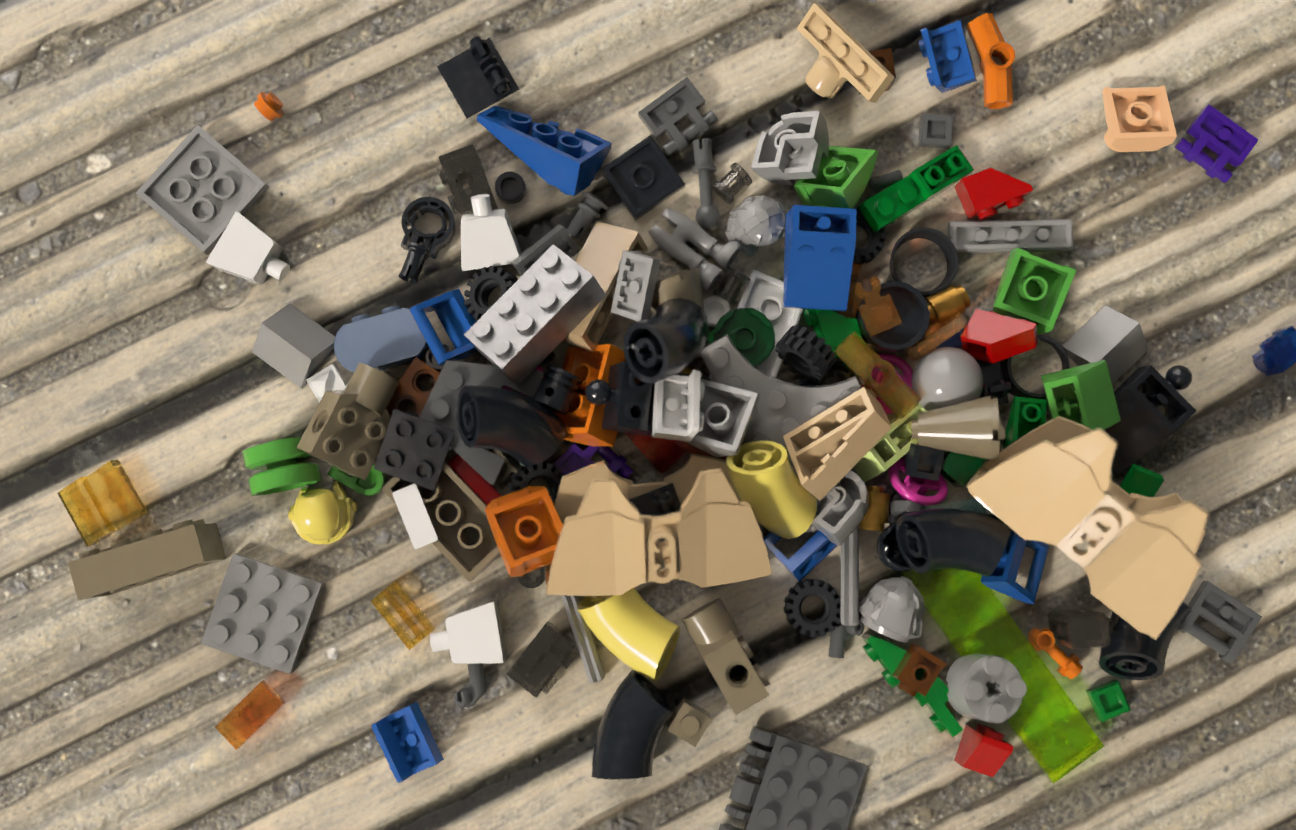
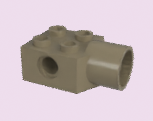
M358 363L345 390H328L325 392L296 448L350 475L366 480L382 446L391 419L386 408L399 382L378 369Z
M721 598L703 605L682 619L683 624L735 715L769 696L765 687L770 685L758 663L752 666L749 658L754 655L742 636L736 638L739 630ZM734 665H742L743 671L739 676L729 675V671Z

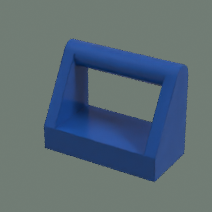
M459 289L449 291L410 308L414 320L439 365L445 364L446 360L456 361L467 358L478 351L464 336L477 321L467 311L469 307L465 306V299ZM436 312L455 350L446 353L426 313Z
M1011 529L1007 545L997 567L989 577L982 575L981 583L988 588L1026 604H1034L1050 546L1041 541H1025ZM1027 547L1034 550L1035 553L1025 588H1023L1015 581L1024 549Z
M818 531L792 557L787 559L774 546L782 537L769 532L763 538L765 546L799 582L838 546L831 542L825 534Z

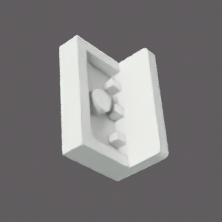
M693 370L689 376L673 375L654 383L652 437L690 442L698 431L702 430L704 413L700 412V401H702L705 385L704 382H700L701 372L699 370Z

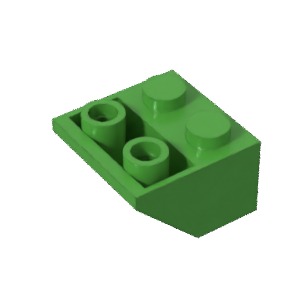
M1106 360L1041 375L1052 419L1060 416L1093 430L1098 428L1105 430L1121 421Z

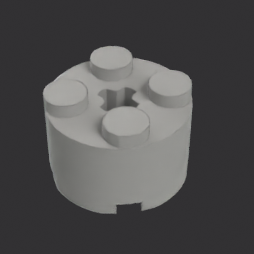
M984 654L962 656L952 664L946 678L949 690L947 696L952 707L965 717L990 723H1002L1014 715L1027 690L1026 683L1022 680L1016 667L1007 659L999 656Z

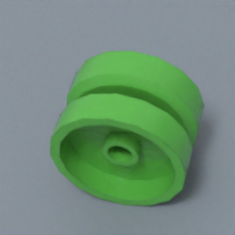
M302 437L274 440L243 450L245 468L250 470L267 469L249 478L251 496L284 492L322 481L318 464L312 462L298 464V462L312 457V455L296 448Z

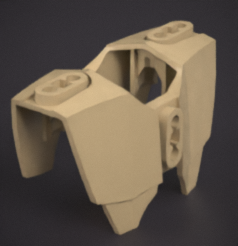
M1060 416L1030 431L999 452V460H988L979 467L967 485L970 494L977 501L1000 518L1025 541H1041L1060 548L1086 570L1090 581V593L1113 610L1136 630L1151 636L1155 640L1179 608L1201 566L1200 560L1196 557V552L1206 532L1204 527L1209 514L1207 511L1191 500L1184 502L1177 492L1160 497H1146L1134 493L1128 494L1111 480V466L1117 442L1101 428L1093 430ZM1085 540L1088 541L1087 550H1079L1075 546L1077 543H1083Z
M691 453L688 461L680 470L665 477L663 482L633 484L632 480L615 474L605 461L583 467L562 476L554 507L563 524V528L557 542L553 561L545 566L547 595H623L631 588L646 582L654 581L664 584L673 579L684 580L700 588L772 575L768 552L760 527L750 503L740 501L730 479L727 460ZM673 483L681 504V511L665 516L639 515L638 509L628 499ZM659 538H666L662 542H657ZM661 560L665 562V569H659Z

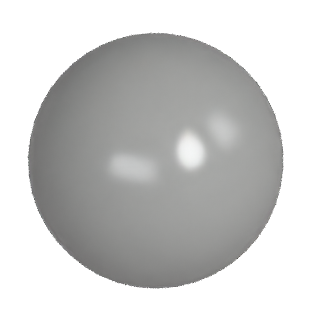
M954 347L934 349L925 354L914 368L911 382L913 394L918 403L927 411L979 399L983 390L982 370L974 357L962 349Z

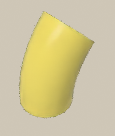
M760 440L748 442L741 445L738 455H731L726 458L730 479L740 501L750 503L759 524L768 531L786 539L797 538L808 530L817 512V498L802 487L798 476L790 464L787 449L783 445L773 441Z
M631 588L623 595L586 596L579 602L577 610L611 653L624 664L654 682L660 679L677 645L681 631L680 626L655 611L635 588Z

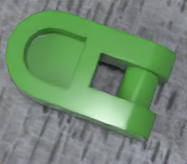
M373 464L366 480L355 476L351 477L334 466L327 473V475L366 496L380 493L382 491L381 488L386 484L384 472L375 470V464Z

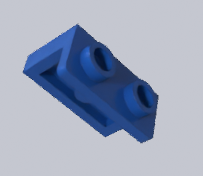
M960 20L932 31L927 27L921 29L923 39L919 40V46L923 57H928L930 68L926 69V73L931 87L936 86L941 93L977 81L963 23Z
M417 702L397 710L372 724L376 740L380 744L398 783L444 760Z

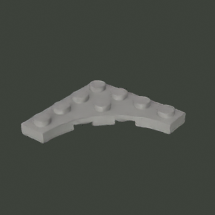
M728 334L705 345L700 353L716 383L759 393L760 397L744 436L746 443L760 440L773 441L786 447L783 439L784 435L861 389L856 376L841 382L816 387L797 386L774 377H769L753 367L738 351Z

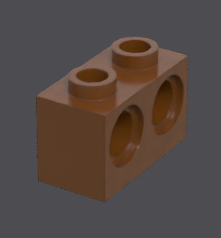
M415 357L398 381L399 385L386 408L388 414L392 416L394 409L403 411V407L407 402L414 401L417 406L416 413L420 417L432 389L426 392L422 391L420 383L426 376H433L436 383L440 373Z

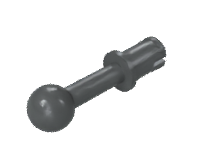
M703 138L702 143L699 142V139L692 141L695 163L692 173L699 175L701 202L695 217L701 227L712 228L720 219L719 210L713 205L711 173L716 171V166L713 165L712 140Z

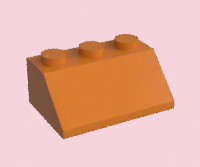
M612 344L597 345L593 352L578 347H568L562 370L582 379V382L577 384L579 387L578 391L573 392L575 398L567 415L553 411L566 425V433L563 440L588 446H614L618 431L602 429L605 404L594 405L590 403L586 398L585 390L587 385L596 379H601L608 383L610 366L626 361L624 351Z

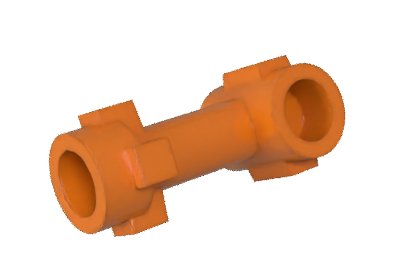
M1033 628L1028 634L1029 645L1036 651L1044 650L1060 666L1056 671L1063 677L1075 678L1083 669V666L1079 663L1080 659L1073 653L1067 656L1055 644L1054 633L1048 628Z

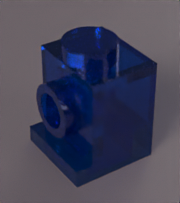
M1293 326L1274 331L1272 333L1273 336L1259 344L1261 350L1252 356L1255 367L1265 373L1266 376L1283 373L1296 363V330Z

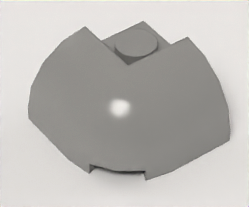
M819 110L781 115L782 120L774 124L767 133L762 131L751 169L761 178L780 185L794 186L795 179L817 178L821 158L828 157L829 132L823 114Z
M850 470L821 501L817 499V512L811 526L825 534L831 542L838 546H841L859 526L869 509V494L865 483L855 472Z

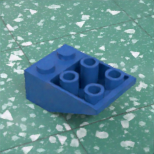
M793 205L785 217L783 308L847 310L856 244L857 209Z

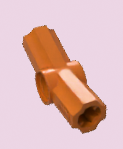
M985 13L970 21L966 28L981 60L980 71L983 74L984 107L1002 109L1013 104L1012 63L1015 60V51L1011 45L1004 41L993 14ZM992 56L998 57L1003 65L994 63Z

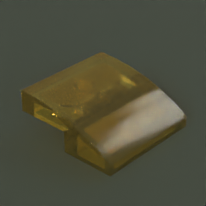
M118 459L107 462L89 476L78 478L57 493L87 547L113 535L148 513Z

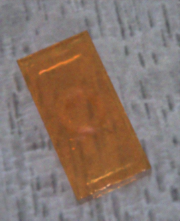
M959 312L942 325L938 321L928 327L924 334L925 337L909 347L907 353L913 361H917L965 328L967 319L962 312Z
M263 680L215 728L237 750L286 702Z

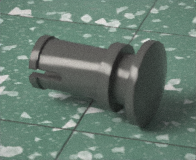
M584 191L582 195L586 199L583 203L580 202L578 204L580 209L568 228H566L571 236L581 242L595 218L599 219L600 215L598 213L601 208L606 211L609 209L600 198Z

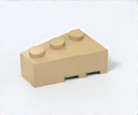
M863 387L784 435L783 439L802 487L821 501L892 427L881 403Z

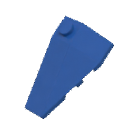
M493 106L477 115V121L542 179L568 195L575 196L591 185L612 146L611 142L587 131L576 129L574 134L558 129L559 123L549 121L548 124L532 122L530 115L499 106Z

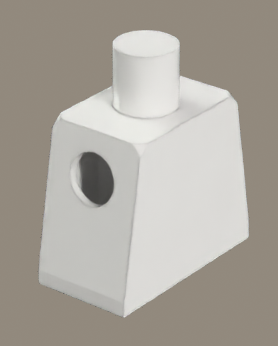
M489 194L471 197L473 213L465 214L461 219L462 271L512 264L511 262L521 255V250L506 209L492 210Z
M235 212L206 261V263L220 271L260 285L264 283L268 275L282 281L290 269L289 264L278 259L283 251V247L238 212Z
M498 600L449 616L445 619L447 631L430 634L432 651L438 652L450 649L452 663H504L507 660Z

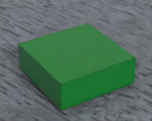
M1133 464L1119 487L1128 494L1134 493L1146 497H1154L1164 482V478L1161 474Z
M1116 679L1086 690L1097 719L1101 722L1131 711L1120 682Z

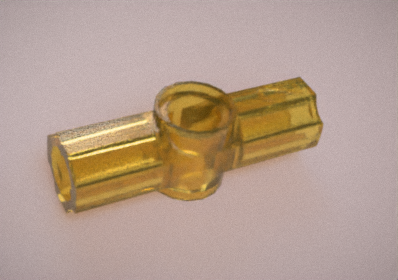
M855 331L846 337L834 350L836 355L860 378L862 385L872 390L900 419L904 418L918 405L921 398L895 373L893 365L886 360H882ZM874 367H878L883 372L881 383H876L872 379L871 372Z

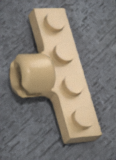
M813 3L797 27V30L819 52L818 59L806 75V84L818 95L833 99L844 83L849 81L868 101L876 103L892 82L894 76L821 5Z

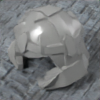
M765 194L763 196H750L729 212L730 218L725 234L729 241H736L742 246L739 252L753 256L757 253L758 246L772 245L778 239L785 237V217L787 211L780 200L775 201L765 196Z
M903 576L881 580L870 589L869 594L859 603V612L862 614L860 621L874 631L906 643L909 639L921 637L924 600L917 587L912 583V580Z

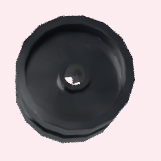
M892 281L880 284L870 291L856 308L854 319H857L863 343L867 349L875 354L892 355L905 351L922 339L929 326L930 311L926 299L918 289L908 283ZM888 314L890 319H895V323L889 321Z

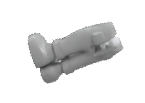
M666 208L661 216L670 225L674 226L675 230L669 235L664 229L653 224L648 233L659 247L674 259L688 266L690 270L698 267L701 274L702 289L707 292L710 291L720 280L724 271L716 265L707 262L702 255L697 254L686 242L692 243L707 256L710 255L725 270L733 263L742 246L736 241H729L726 245H720L717 239L713 236L711 237L696 222L678 211Z

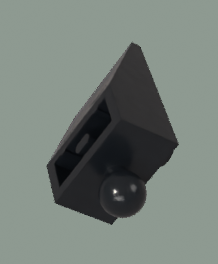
M627 361L610 366L608 383L604 380L596 379L587 385L585 394L588 401L594 405L605 404L602 429L652 436L654 384L644 383L638 379L629 369ZM680 372L677 373V374H675V375L689 376V374L680 373ZM700 377V379L712 381V379Z
M1152 365L1139 367L1114 390L1121 421L1103 431L1117 442L1111 466V472L1115 476H1118L1172 435L1197 411L1177 391L1186 389L1192 382V373L1187 367L1181 365L1173 366L1167 371L1165 378ZM1139 385L1143 388L1142 393L1137 389ZM1158 406L1164 408V415L1157 409Z

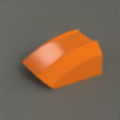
M528 486L493 499L484 510L509 576H523L528 572L551 564L563 524L546 487Z

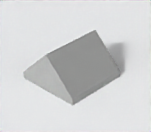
M289 303L261 323L252 353L303 389L307 384L306 380L314 375L333 350L335 336Z
M1106 305L1062 345L1067 355L1077 366L1106 360L1112 384L1149 350L1140 323Z
M700 379V382H704L705 385L702 401H700V412L704 413V424L702 430L698 431L694 438L687 443L714 457L738 455L760 395L756 392Z

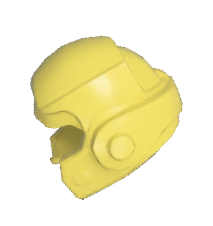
M336 480L333 484L334 492L329 489L310 490L307 487H302L295 504L291 506V510L288 512L289 520H292L296 532L302 539L313 544H330L342 539L351 529L355 512L357 511V504L353 502L351 497H348L339 481Z

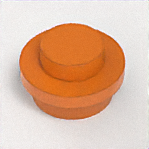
M260 92L257 95L258 99L254 102V105L265 118L273 121L275 118H281L284 115L281 109L283 103L276 95L271 92L268 94Z

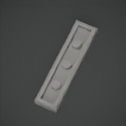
M1072 219L950 221L948 223V238L953 242L957 253H1008L1015 248L1028 252L1073 250Z

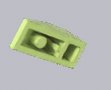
M918 402L890 422L892 428L853 467L864 483L891 467L910 450L911 443H919L918 439H912V420H918V413L926 412L927 410Z

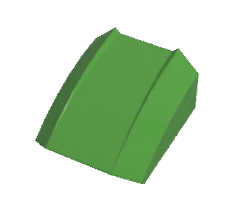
M829 146L828 157L821 158L817 178L799 179L794 185L802 205L853 209L871 177L879 150Z
M1020 248L1012 249L1000 280L993 311L1000 315L1025 319L1036 323L1037 335L1051 332L1076 269L1055 264L1029 254L1028 251Z

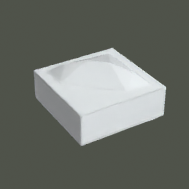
M334 364L329 365L306 380L319 403L326 391L345 390L347 386Z

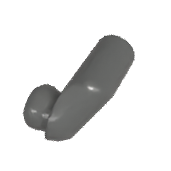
M860 619L857 626H844L841 622L834 626L836 629L830 635L829 657L844 658L846 641L855 635L860 636L864 632V624Z
M483 663L468 664L470 681L455 694V703L459 707L468 708L475 705L486 692Z

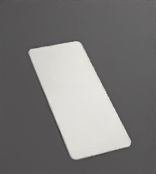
M411 484L393 492L392 495L414 549L437 541L438 537L417 485Z

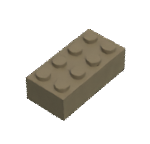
M445 458L435 490L433 491L417 485V488L438 537V540L433 542V544L469 582L484 571L500 555V551L484 510L488 505L450 466ZM394 476L381 489L396 504L392 493L414 483Z
M204 519L197 521L186 520L173 524V529L164 531L161 529L141 534L142 538L125 539L111 543V548L102 550L97 548L79 553L80 559L68 563L77 599L85 600L109 596L225 560L226 556L217 524H205Z

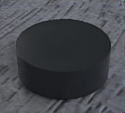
M505 172L496 179L495 192L502 202L515 204L524 198L526 185L519 174Z

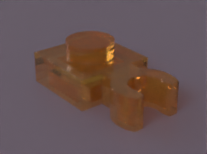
M876 276L870 278V283L873 287L870 292L865 291L860 282L854 286L856 295L866 302V304L858 309L870 337L902 324L890 294L883 297L880 296L881 283Z

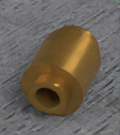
M950 285L925 298L930 311L929 323L933 322L936 326L965 313V309L971 305L970 298L961 285L955 287Z
M866 486L869 494V509L859 524V529L883 531L885 524H888L890 494L884 493V487Z

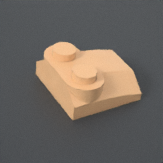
M1165 85L1140 88L1104 87L1102 92L1108 127L1104 140L1110 149L1116 152L1157 151L1174 142L1177 133Z

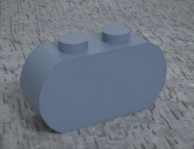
M391 306L381 310L382 314L370 317L369 314L353 317L351 319L352 323L345 324L339 329L334 340V352L339 363L351 372L355 371L358 363L384 371L412 363L415 357L420 360L424 359L429 346L410 309H400V306Z

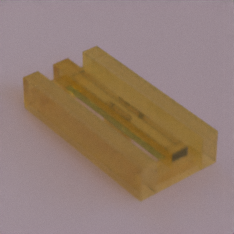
M398 580L394 581L371 600V603L409 650L436 629ZM395 591L425 630H420L391 592ZM386 598L415 634L416 637L414 639H411L381 600Z

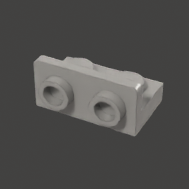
M623 250L622 258L619 262L616 288L612 297L611 313L638 322L649 318L661 259L647 256L645 252Z

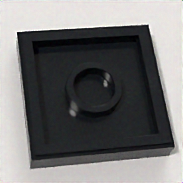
M651 135L601 168V173L635 221L685 187V183Z

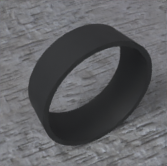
M916 228L903 234L895 243L890 257V273L894 281L902 282L895 271L894 255L903 243L917 238L930 240L942 249L947 260V271L943 281L930 291H920L922 295L934 294L945 289L955 278L959 263L958 253L953 242L942 232L932 228Z
M1037 335L1038 339L1047 342L1057 351L1061 359L1062 370L1069 369V358L1064 348L1050 337ZM1012 357L1000 361L1004 381H1010L1011 395L1014 397L1046 399L1045 393H1031L1017 384L1011 372Z

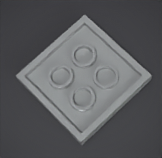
M197 125L140 187L136 194L201 251L209 255L235 212L244 216L269 186Z
M234 553L201 644L291 674L294 672L325 583Z

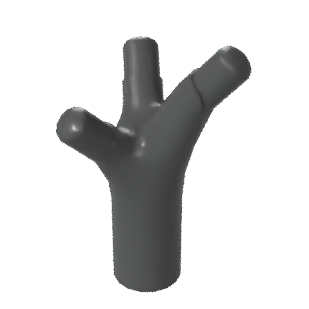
M897 170L885 175L870 177L867 186H870L871 191L867 199L873 197L885 187L903 179L902 172Z

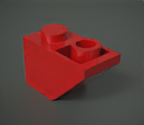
M988 168L962 178L955 185V190L968 220L977 216L980 220L987 219L998 213L996 209L1005 205L1008 209L1015 208L1025 203V197L1033 191L1031 184L993 168Z
M976 309L961 335L962 349L973 356L974 359L996 363L1036 348L1038 344L1037 325L1025 319H1016L993 311L988 312Z
M977 723L976 728L965 725L954 761L964 768L994 777L1013 752L1014 746L1005 741V735L997 732L995 728L981 723Z

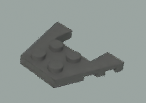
M446 360L419 418L455 430L450 447L487 482L495 485L506 459L483 448H469L464 444L457 422L459 392L464 386L484 385L499 388L507 387L529 398H533L540 380L544 379V372L534 370L517 386L494 365Z

